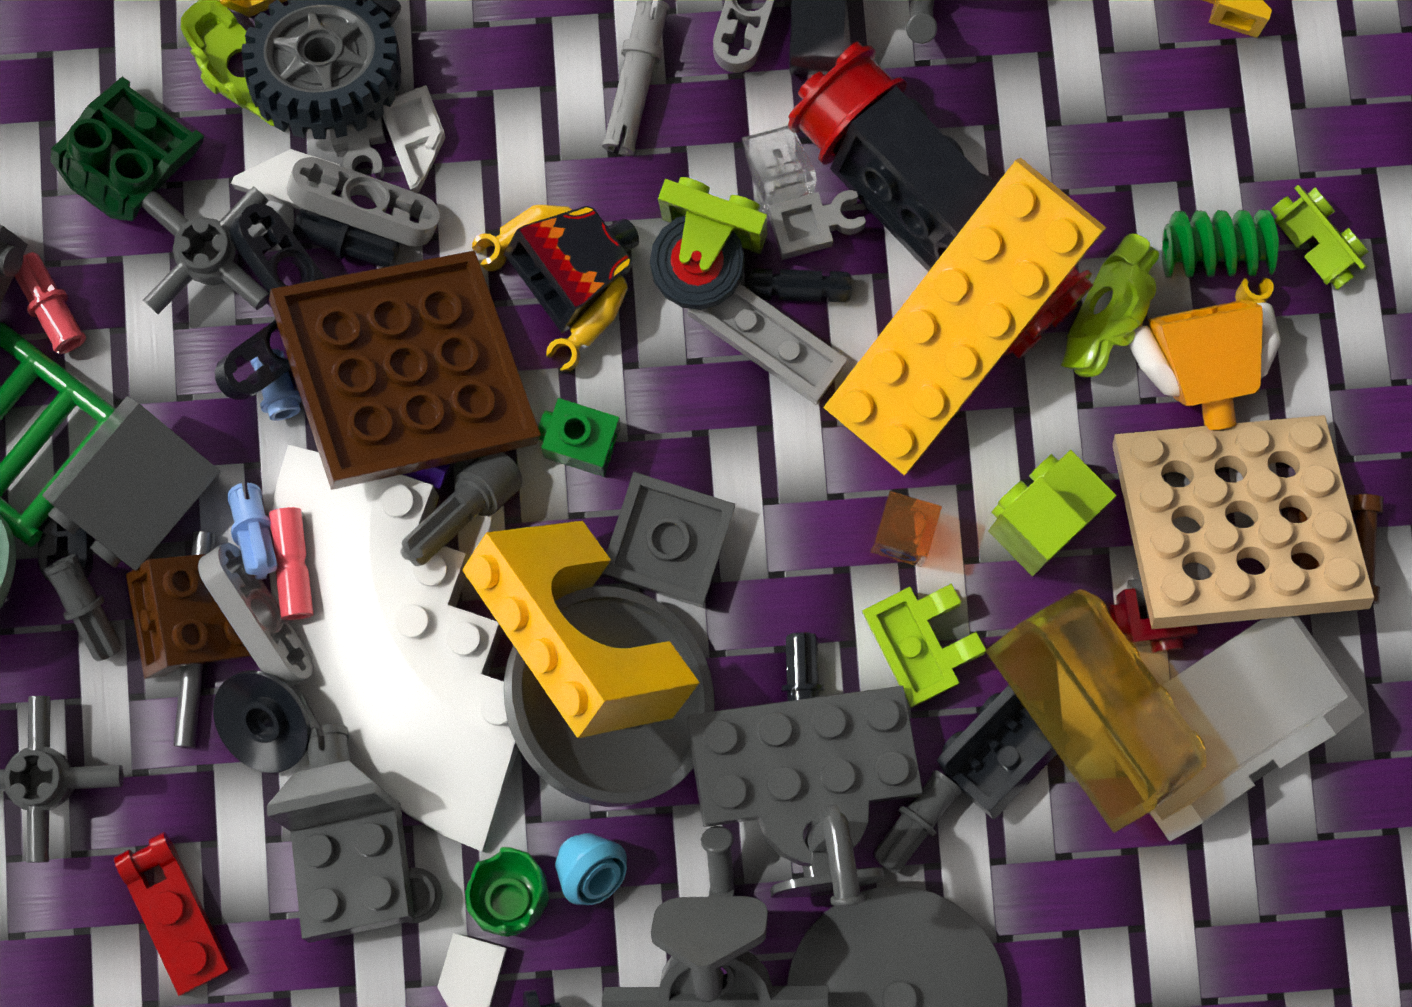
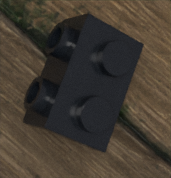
M1009 684L1001 693H995L985 701L980 709L979 716L965 731H959L948 739L937 762L944 774L958 785L969 799L992 819H995L1069 741L1064 732L1026 702L1020 689L1014 684Z

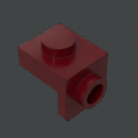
M1135 588L1122 590L1116 595V604L1110 605L1113 633L1116 637L1122 636L1124 649L1151 645L1152 654L1184 649L1183 640H1188L1198 633L1197 625L1151 629L1150 619L1140 618Z

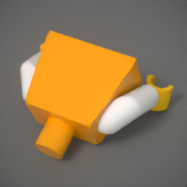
M1244 278L1236 290L1235 302L1149 318V327L1142 326V322L1134 330L1135 337L1128 346L1140 369L1164 395L1173 396L1175 400L1185 406L1201 404L1204 426H1207L1209 430L1226 429L1236 425L1233 398L1254 394L1259 391L1261 378L1267 375L1279 349L1281 338L1274 310L1271 304L1266 303L1273 292V282L1268 278H1263L1258 285L1260 295H1255L1249 290L1247 278Z

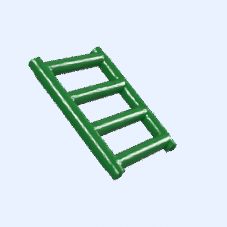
M0 321V347L21 362L0 387V421L38 376L59 392L0 463V515L8 523L13 536L23 541L29 547H33L42 537V531L39 530L40 526L49 517V512L54 508L42 494L115 411V408L16 331ZM78 406L98 423L23 514H21L4 501L1 496L73 409Z

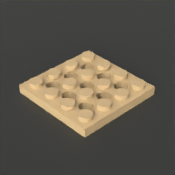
M1325 415L1236 423L1233 427L1220 430H1209L1207 426L1115 434L1113 451L1151 629L1371 608L1374 595ZM1282 462L1291 466L1296 474L1287 478L1279 477L1270 471L1268 466L1272 463ZM1222 467H1230L1237 470L1243 479L1233 483L1226 482L1218 477L1215 471ZM1169 472H1178L1185 475L1189 479L1190 484L1185 487H1173L1165 482L1162 476ZM1286 507L1298 508L1305 513L1308 520L1302 523L1289 522L1286 518L1282 517L1280 510ZM1232 512L1245 513L1251 517L1254 525L1248 528L1235 527L1227 520L1226 515ZM1179 517H1189L1195 520L1201 529L1194 533H1184L1177 529L1172 521ZM1297 553L1310 554L1317 559L1320 566L1312 570L1302 569L1292 561L1291 556ZM1243 558L1256 559L1263 564L1266 571L1258 575L1247 574L1239 568L1237 561ZM1189 563H1199L1206 566L1212 576L1204 580H1196L1186 575L1182 567Z

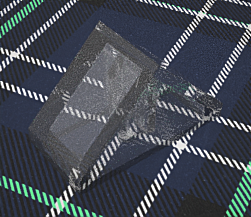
M788 126L742 137L744 151L762 213L768 214V205L815 192L817 181L815 169L798 136Z

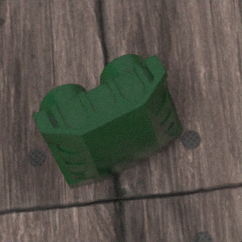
M122 76L87 105L69 131L51 148L50 161L70 189L108 217L133 221L137 217L145 197L149 193L157 191L171 175L194 156L203 144L204 135L197 130L191 132L133 90L130 87V81Z

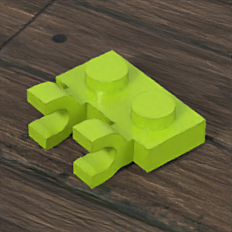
M952 583L918 601L911 587H908L862 610V614L898 685L904 687L905 698L910 709L959 685L953 669L984 655L986 652L977 632L942 649L928 622L960 607L961 601Z

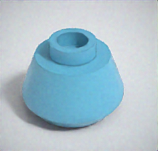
M584 833L567 839L560 847L555 863L556 872L565 898L576 905H594L609 898L620 887L626 875L627 855L624 848L614 841L592 833Z

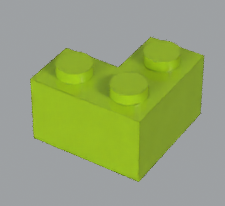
M1071 449L1060 460L1053 454L1049 455L1029 475L1034 481L1029 487L1020 480L998 501V505L991 511L997 519L988 532L1032 577L1116 497V494Z

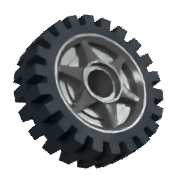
M276 0L269 5L270 16L260 12L254 19L255 28H248L245 34L246 44H242V63L246 83L255 107L259 108L260 114L267 121L272 119L274 126L279 130L285 132L290 126L293 136L301 138L305 137L308 129L312 130L314 139H326L327 129H334L336 138L348 136L347 125L352 124L356 131L359 132L368 127L366 115L377 121L384 115L383 105L391 107L393 104L395 91H399L402 72L399 46L394 27H391L390 19L385 12L379 13L378 6L371 0L364 4L362 0H288L287 6Z

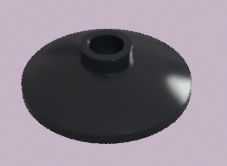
M247 670L234 674L219 687L213 703L215 726L226 748L240 762L257 771L279 773L292 768L304 757L308 750L311 730L310 722L301 700L286 683L269 673Z

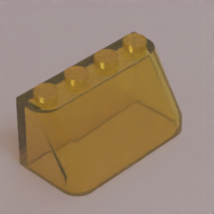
M1077 589L1019 623L985 651L1114 833L1154 810L1205 768L1207 758L1202 738L1189 727L1174 706L1169 692L1156 681L1141 660L1136 646L1125 638L1110 617L1105 603L1098 596L1085 590Z

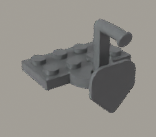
M896 686L688 715L686 720L703 827L758 820L765 840L779 856L803 867L804 878L788 880L773 885L770 888L771 898L816 897L834 893V896L830 899L831 904L834 906H852L864 902L865 896L860 893L859 887L879 882L885 877L883 868L856 869L853 847L860 842L868 824L869 804L919 797L923 793L904 687ZM808 825L807 836L803 839V831Z
M714 826L707 829L701 837V846L707 852L710 882L709 896L670 899L659 905L655 910L651 927L652 942L671 955V958L662 969L660 986L604 987L601 1001L602 1007L831 1006L829 986H772L767 968L749 951L761 944L766 938L768 910L766 905L756 898L735 896L731 855L734 839L731 831L722 826ZM722 967L727 972L726 974H723Z

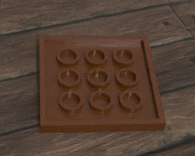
M475 250L271 289L269 301L331 490L537 445L541 435Z

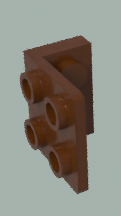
M206 554L148 559L140 565L137 571L132 570L126 574L144 679L165 677L187 665L252 657L200 577L198 563L200 558Z

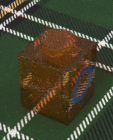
M890 491L884 503L870 552L922 567L929 554L942 506Z

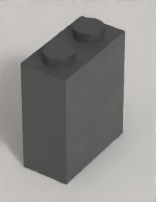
M127 396L42 496L54 506L48 515L64 529L74 535L81 527L96 539L90 549L114 568L121 561H124L137 571L140 565L149 557L221 471L141 404Z

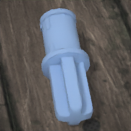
M242 483L232 487L227 494V500L234 520L231 535L233 541L240 546L246 573L255 575L257 580L266 579L268 573L275 572L278 566L271 539V521L265 515L261 489L256 484L247 483L250 498L247 500L244 496Z

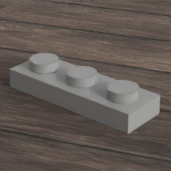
M741 284L738 285L732 296L718 306L702 310L688 309L689 317L814 405L818 404L847 364L848 359Z

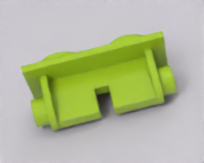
M1297 185L1294 189L1301 196L1297 201L1293 203L1286 196L1271 208L1277 216L1274 219L1275 223L1280 226L1297 248L1314 236L1320 244L1304 255V257L1321 276L1326 285L1332 283L1338 290L1354 278L1348 269L1355 263L1361 270L1368 268L1362 257L1369 251L1350 228H1347L1342 233L1338 231L1328 218L1335 210L1316 187L1307 193L1302 186Z

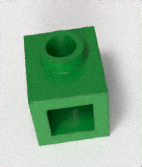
M558 398L554 411L545 410L538 426L541 436L538 441L543 442L541 449L545 459L605 477L621 429L620 418Z

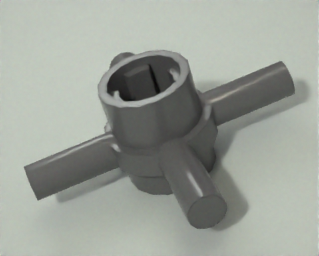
M253 186L220 221L202 217L188 220L157 191L149 193L141 205L175 236L173 254L177 265L143 301L159 315L192 280L212 286L226 282L254 309H261L269 301L270 294L238 266L239 252L230 238V226L232 220L246 207L253 204L266 205L269 200ZM212 241V246L219 252L211 261L207 255L198 254L200 249L205 246L204 242Z
M50 696L28 697V748H24L15 754L6 766V769H0V791H5L12 803L23 810H27L26 863L49 862V811L67 801L74 789L122 787L124 780L122 765L71 767L63 754L50 748ZM35 765L41 771H51L52 773L51 783L44 782L37 787L38 795H32L28 791V789L32 788V775H29V772Z

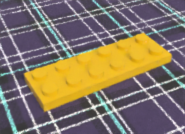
M1021 157L1018 158L823 408L900 473L906 475L1107 227Z

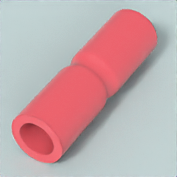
M296 507L272 510L269 512V518L271 521L272 544L278 564L276 581L281 619L300 620L312 617L314 612L309 570L305 564L307 553L302 511Z

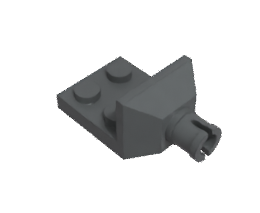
M341 724L322 725L324 736H319V729L317 727L310 728L307 747L308 769L295 772L267 805L268 817L291 832L302 939L308 943L415 920L401 804L352 764L348 747V727Z

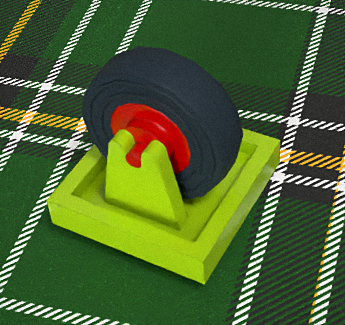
M680 177L678 183L665 179L658 202L662 220L670 223L662 228L652 244L650 267L654 283L666 299L682 308L702 310L718 306L734 294L743 279L745 266L743 248L761 254L767 237V214L759 212L760 204L739 195H730L728 201L709 194V186L687 177Z

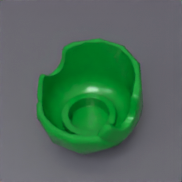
M501 847L496 855L476 863L465 890L467 912L483 931L506 937L520 934L540 920L548 904L547 877L529 853L511 847Z

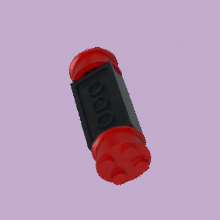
M855 42L840 55L835 63L836 66L826 75L819 71L802 85L798 95L803 100L790 112L788 128L793 133L802 131L821 150L818 160L823 165L832 163L830 170L849 190L857 191L858 199L929 272L996 186V182L990 176L980 173L964 156L960 145L950 136L943 135L927 118V114L920 103L913 98H908L904 94L907 82L902 77L892 79L874 61L876 50L872 46L863 47L859 42ZM1074 267L1005 352V355L1013 352L1020 359L1042 338L1041 334L1051 324L1057 327L1077 308L1078 305L1076 303L1094 286L1089 281L1092 273L1089 270L1079 273Z

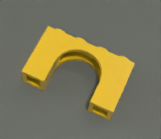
M583 521L486 532L462 571L577 738L668 720L677 714L700 682L670 641L633 648L606 646L588 638L574 628L565 619L555 603L556 600L567 594L593 587L611 561Z

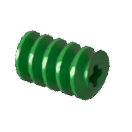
M1259 209L1253 218L1249 211L1238 210L1231 219L1227 211L1217 210L1210 220L1206 211L1197 210L1189 221L1184 211H1175L1171 215L1169 223L1164 227L1162 236V265L1165 277H1172L1176 263H1182L1187 278L1193 277L1197 262H1203L1208 277H1214L1218 262H1224L1229 277L1235 276L1239 262H1245L1249 276H1256L1260 261H1266L1268 271L1272 276L1277 265L1279 246L1274 217L1269 210Z

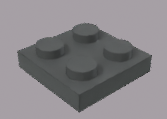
M633 472L606 553L611 561L601 576L703 608L734 513L735 503Z

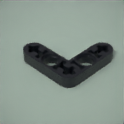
M253 204L246 207L232 220L230 238L235 248L269 294L273 288L288 286L277 275V266L280 261L291 262L298 268L301 275L300 283L326 279L282 217L272 207L265 204ZM261 223L266 231L262 236L253 238L249 234L248 229L252 225ZM278 244L282 250H279L267 260L263 254ZM276 320L226 354L217 363L215 381L219 389L227 397L235 400L250 398L291 369L288 358L277 356L270 346L271 334L279 332ZM258 357L263 366L251 373L247 379L238 382L234 378L233 373L239 367H243L252 359Z

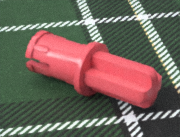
M31 252L23 255V264L15 278L30 303L27 307L28 313L31 317L38 318L53 345L52 348L55 353L64 354L75 350L86 341V336L79 328L66 304L68 300L67 293L63 289L57 288L37 253Z

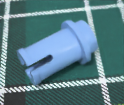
M272 349L277 356L285 358L284 351ZM258 357L250 361L255 371L263 366ZM289 371L261 390L264 400L260 403V407L264 413H268L270 420L288 419L301 411L299 403L302 401L300 393L294 390Z

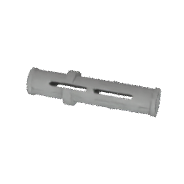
M637 0L630 38L624 40L621 54L625 59L605 140L602 143V147L609 152H614L615 146L617 147L622 133L623 137L618 154L626 156L635 154V144L654 64L660 63L663 53L659 44L670 6L662 0H658L657 6L653 8L651 19L649 15L653 0Z

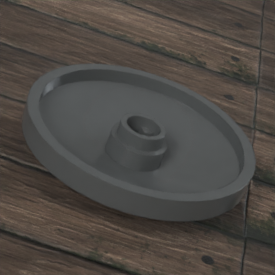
M600 586L578 590L555 601L559 611L574 628L588 638L614 648H633L670 641L700 683L672 719L577 738L513 645L504 676V705L508 724L519 750L529 765L543 780L566 796L580 802L604 807H621L637 804L665 793L683 780L694 768L686 720L688 715L714 712V688L711 673L699 644L686 625L674 613L642 593L625 588Z
M900 886L880 887L862 891L860 893L865 896L864 902L852 906H832L812 924L799 943L790 965L786 985L829 986L831 1007H1007L1008 995L1002 963L994 945L982 927L967 912L950 900L922 889Z

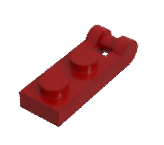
M165 832L149 839V846L135 853L129 849L114 857L117 871L130 891L178 996H183L232 971L231 965L171 839ZM160 865L167 879L150 887L144 872Z

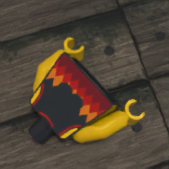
M537 204L500 227L501 234L495 237L486 233L478 235L473 240L472 249L476 253H480L489 246H495L493 255L484 259L480 265L487 271H495L504 265L507 258L560 332L563 333L570 328L572 334L567 339L560 338L552 341L547 347L546 353L547 357L551 358L558 348L562 346L570 347L572 357L560 369L562 372H568L578 365L580 361L579 349L583 344L590 346L615 320L628 289L624 278L632 267V261L627 251L639 245V235L635 226L624 218L607 226L596 210L589 206L572 210L566 206Z

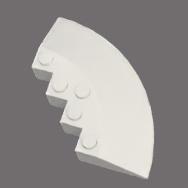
M288 445L276 484L272 510L296 507L302 511L307 553L305 564L309 570L314 615L309 618L288 620L308 650L313 664L311 676L298 683L297 686L322 730V725L341 724L348 727V747L352 764L401 804V810L443 836L483 852L519 751L506 717L504 682L488 677L504 630L497 621L456 608L466 580V575L462 571L469 560L466 553L444 546L422 566H414L410 560L404 559L400 553L403 548L402 540L435 510L439 495L433 485L404 475H397L331 490L319 452ZM275 571L269 573L271 595L279 606Z

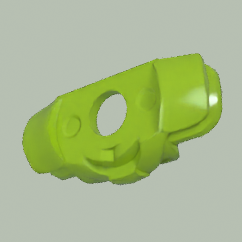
M219 0L197 1L182 15L180 28L187 43L192 48L190 53L194 56L202 73L201 79L203 83L216 95L222 94L231 102L249 110L269 125L274 126L273 120L267 121L260 114L259 108L255 107L245 77L234 76L227 67L229 59L234 54L242 52V44H246L245 34L247 31L238 23L233 13L223 6Z
M1134 233L1128 234L1123 238L1116 250L1103 262L1093 282L1094 286L1088 292L1067 335L1066 350L1061 363L1062 367L1074 369V372L1081 377L1098 376L1107 366L1113 345L1127 346L1133 341L1135 337L1134 330L1145 319L1150 306V300L1156 294V282L1149 275V271L1158 261L1160 254L1155 248L1150 246V241ZM1108 291H1113L1112 298L1106 308L1094 314L1098 300Z

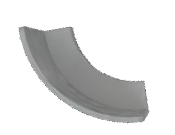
M1298 616L1267 618L1259 620L1097 730V737L1167 839L1172 841L1204 823L1222 808L1254 787V782L1277 767L1283 768L1301 755L1338 734L1365 713V710Z

